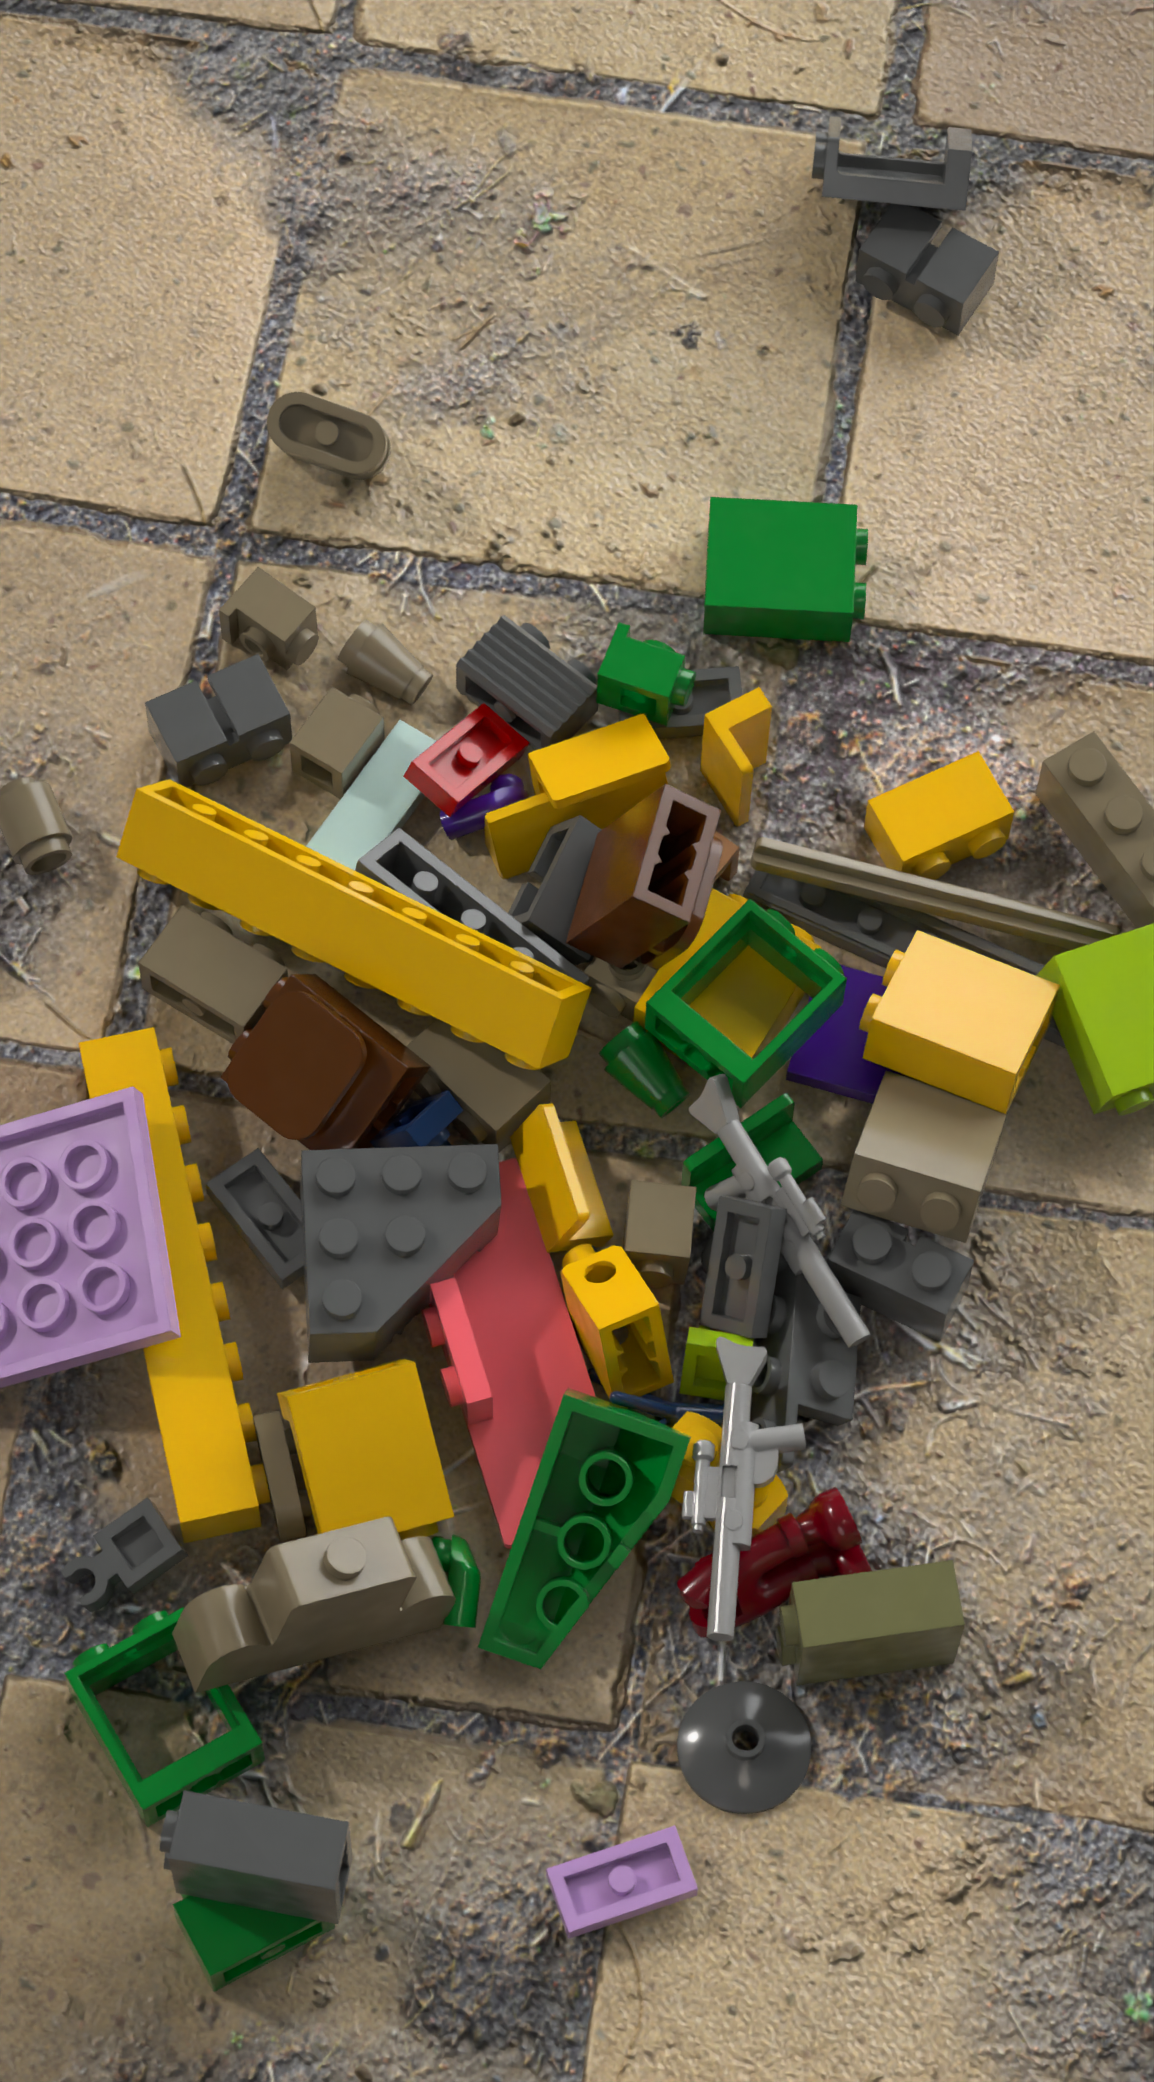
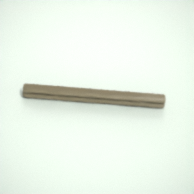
M766 837L757 839L751 857V867L757 871L1072 950L1120 934V929L1116 925Z

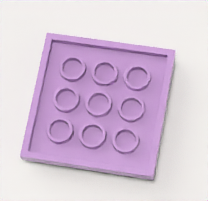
M132 1086L0 1125V1388L180 1338L181 1333L143 1094Z

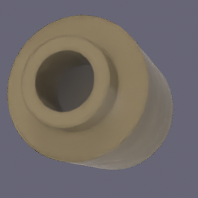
M23 777L7 783L0 789V829L14 862L22 864L26 874L29 875L47 873L65 864L72 856L69 847L72 836L50 784L43 781L35 782L32 777Z

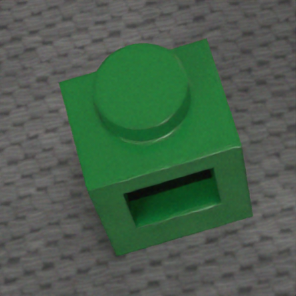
M619 622L597 674L596 703L635 716L644 713L648 720L667 726L674 706H686L693 689L696 672L684 668L685 655L676 653L669 645L657 640H645L642 642L630 638V625Z

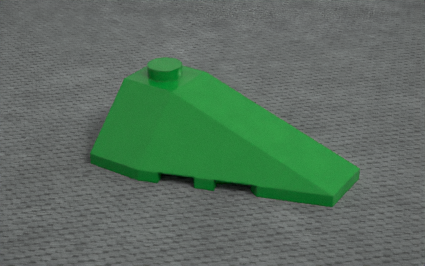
M568 1388L563 1394L477 1648L542 1669L597 1594L668 1504L691 1436L631 1409Z

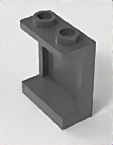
M830 117L828 132L816 131L812 178L823 179L822 197L966 211L972 158L971 129L947 128L944 162L843 153L839 150L841 118Z

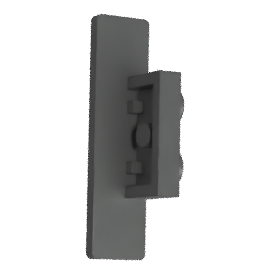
M780 1251L767 1338H757L756 1347H764L767 1350V1361L752 1386L750 1422L758 1424L759 1429L797 1424L798 1414L835 1426L842 1425L853 1420L858 1345L848 1348L803 1273L796 1276ZM846 1293L860 1316L861 1297ZM795 1451L779 1453L777 1473L792 1467Z

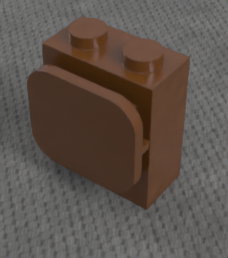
M664 784L598 832L566 944L620 969L641 956L642 964L656 970L686 951L696 938L702 925L722 855L723 842L714 836L721 810L672 786Z
M291 974L290 977H283L266 995L263 1007L267 1010L256 1026L244 1031L231 1046L228 1052V1058L231 1062L220 1078L228 1084L229 1090L235 1099L281 1136L291 1140H298L309 1150L374 1148L369 1141L397 1116L431 1066L318 975Z

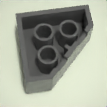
M498 1144L301 1150L300 1196L308 1363L375 1360L392 1343L393 1336L416 1313L419 1315L421 1310L431 1303L430 1284L454 1278V1274L476 1251L480 1252L497 1235L502 1205Z

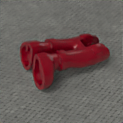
M836 1487L814 1497L809 1506L795 1518L792 1513H788L776 1519V1524L751 1537L750 1550L740 1551L735 1628L767 1614L787 1601L790 1597L792 1582L872 1571L860 1546L862 1539L844 1498ZM713 1554L698 1560L695 1566L677 1581L682 1599L690 1607L689 1616L695 1633L701 1638H707Z

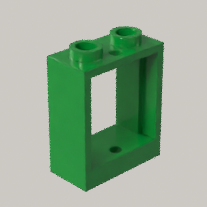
M749 899L646 1002L645 1029L706 1080L719 1074H725L728 1078L735 1104L742 1108L840 1008L844 1000L847 978L844 976L840 964L828 952L820 948H816L813 951L795 936L794 928L782 914L770 908L765 911L752 899ZM748 945L813 998L754 1059L689 1006Z
M184 1607L168 1615L167 1611H158L145 1617L133 1627L132 1636L112 1647L102 1643L89 1648L73 1661L72 1665L74 1668L64 1673L70 1694L146 1827L165 1818L168 1810H179L184 1790L208 1794L265 1761L263 1743L229 1684L205 1690L228 1732L145 1779H142L96 1699L95 1696L178 1650L172 1632Z

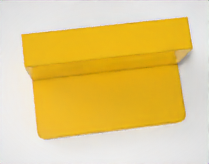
M760 687L706 713L704 716L700 771L736 827L749 821L754 769L765 764L767 759L772 705Z
M644 713L528 753L534 795L545 792L555 809H562L668 772L671 768L669 756Z
M552 1103L539 1104L512 1134L510 1139L547 1253L568 1251L581 1244L603 1247L614 1234L577 1122H559Z

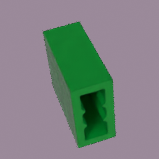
M710 497L703 634L850 642L853 619L864 620L866 605V583L855 582V565H866L868 550V529L857 528L858 505Z

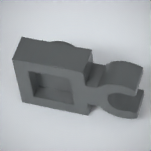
M147 1497L93 1535L102 1549L101 1553L95 1557L80 1556L74 1558L64 1566L61 1574L71 1584L78 1582L86 1575H95L93 1589L79 1599L81 1605L89 1612L101 1609L111 1600L115 1585L123 1581L127 1589L135 1594L189 1555L156 1505Z

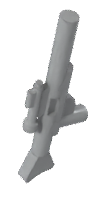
M719 1074L710 1077L701 1096L689 1107V1112L719 1136L736 1166L731 1170L733 1176L706 1189L704 1197L707 1205L712 1210L717 1211L719 1196H737L786 1208L787 1213L781 1245L782 1255L796 1276L803 1273L848 1348L857 1346L868 1339L871 1334L810 1236L811 1233L818 1241L826 1237L825 1228L822 1225L826 1217L813 1197L806 1199L791 1175L792 1168L786 1158L779 1157L770 1162L768 1166L766 1165L739 1121L740 1117L727 1076Z
M718 1337L716 1339V1350L727 1384L725 1386L719 1467H710V1462L714 1460L715 1445L712 1442L699 1440L693 1444L692 1458L696 1461L694 1490L684 1491L682 1519L691 1520L694 1533H702L706 1521H715L707 1638L715 1641H731L734 1639L740 1551H747L751 1548L755 1488H763L773 1482L778 1470L779 1453L806 1450L803 1423L759 1429L758 1424L750 1422L752 1386L767 1361V1350L764 1347L743 1346L724 1337Z

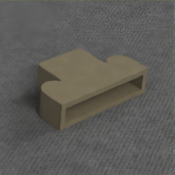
M384 1517L271 1547L267 1550L249 1585H225L197 1596L183 1609L172 1634L194 1692L198 1693L441 1628L444 1619L455 1604V1596L432 1540L425 1536L401 1540L392 1517Z

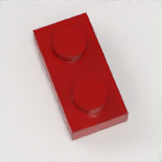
M482 703L410 763L403 777L446 815L451 817L496 777L500 776L518 761L528 747L529 742L490 707Z

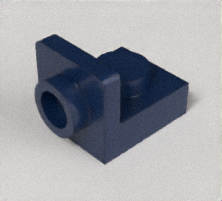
M448 1090L411 1102L369 1142L374 1148L452 1146L447 1140L451 1134L446 1127L464 1110Z

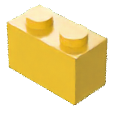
M977 751L869 799L864 829L887 868L936 880L944 875L952 864L970 856H973L975 859H981L998 851L1006 843V840L1009 839L1014 810L982 755Z

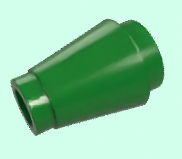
M638 1021L622 1030L599 1052V1055L607 1063L604 1071L651 1110H654L660 1118L667 1116L690 1095L683 1086V1081L660 1041L649 1031L646 1032Z

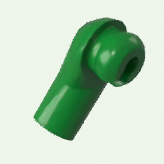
M454 1534L452 1539L434 1536L431 1540L444 1572H448L447 1579L455 1596V1604L444 1619L443 1625L476 1628L481 1575L470 1547L465 1539Z

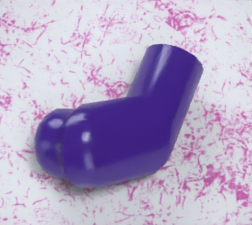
M514 774L500 775L491 782L489 793L471 799L451 817L440 811L441 824L448 838L454 840L484 829L486 813L529 798L528 792L524 790L521 778Z

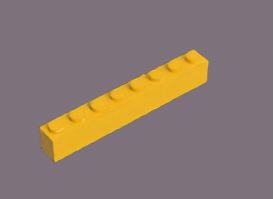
M170 779L136 788L116 857L137 867V874L143 879L157 884H170L188 893V899L193 904L209 910H222L240 919L239 924L245 930L261 936H274L292 945L291 950L298 957L312 962H326L344 971V977L350 983L362 988L379 989L397 998V1004L402 1009L416 1015H431L451 1025V1032L459 1038L475 1043L485 1042L505 1052V1059L517 1067L538 1070L569 1057L592 987Z
M154 1027L79 1042L90 1099L132 1086L140 1091L144 1097L181 1337L143 1348L183 1542L188 1543L262 1527L259 1504L271 1502L263 1463L250 1466L245 1443L257 1441L250 1403L237 1404L232 1382L244 1380L236 1341L223 1344L219 1322L231 1320L223 1281L210 1284L206 1262L218 1259L210 1222L197 1224L193 1203L205 1201L197 1163L184 1166L180 1145L192 1143L185 1107L184 1105L171 1106L167 1088L179 1085L172 1048L159 1049Z

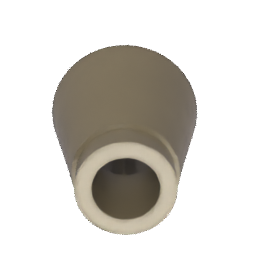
M364 620L357 627L338 656V660L348 667L346 674L399 699H403L410 705H413L418 700L433 677L384 624L376 627L368 620Z

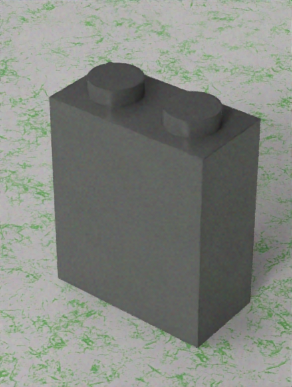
M184 1790L179 1812L168 1810L166 1813L160 1839V1852H165L164 1869L171 1870L175 1890L178 1894L339 1924L353 1858L349 1822Z

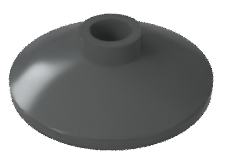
M730 1682L707 1691L688 1709L678 1732L677 1756L686 1782L701 1799L713 1807L726 1812L754 1814L770 1810L782 1804L799 1788L810 1764L811 1737L802 1713L783 1693L756 1682ZM740 1731H749L756 1736L758 1744L752 1750L743 1751L734 1745L732 1738Z

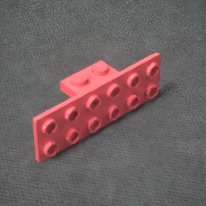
M516 1158L499 1162L502 1205L497 1235L480 1252L476 1251L454 1274V1278L430 1284V1308L421 1310L431 1347L442 1346L448 1365L447 1368L440 1369L445 1395L450 1407L458 1405L461 1407L503 1545L507 1549L512 1547L563 1394L570 1388L596 1397L550 1253L546 1251Z

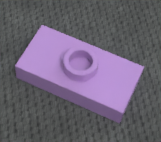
M676 1826L546 1869V1877L568 1939L697 1896L698 1887Z

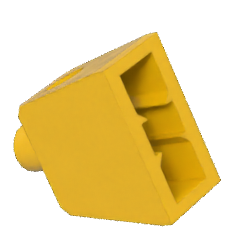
M581 1244L569 1250L562 1260L563 1269L560 1272L568 1312L574 1331L608 1397L614 1391L641 1397L674 1383L659 1303L623 1248L611 1246L598 1252L596 1247L591 1244ZM625 1326L628 1329V1338L620 1345L612 1331Z

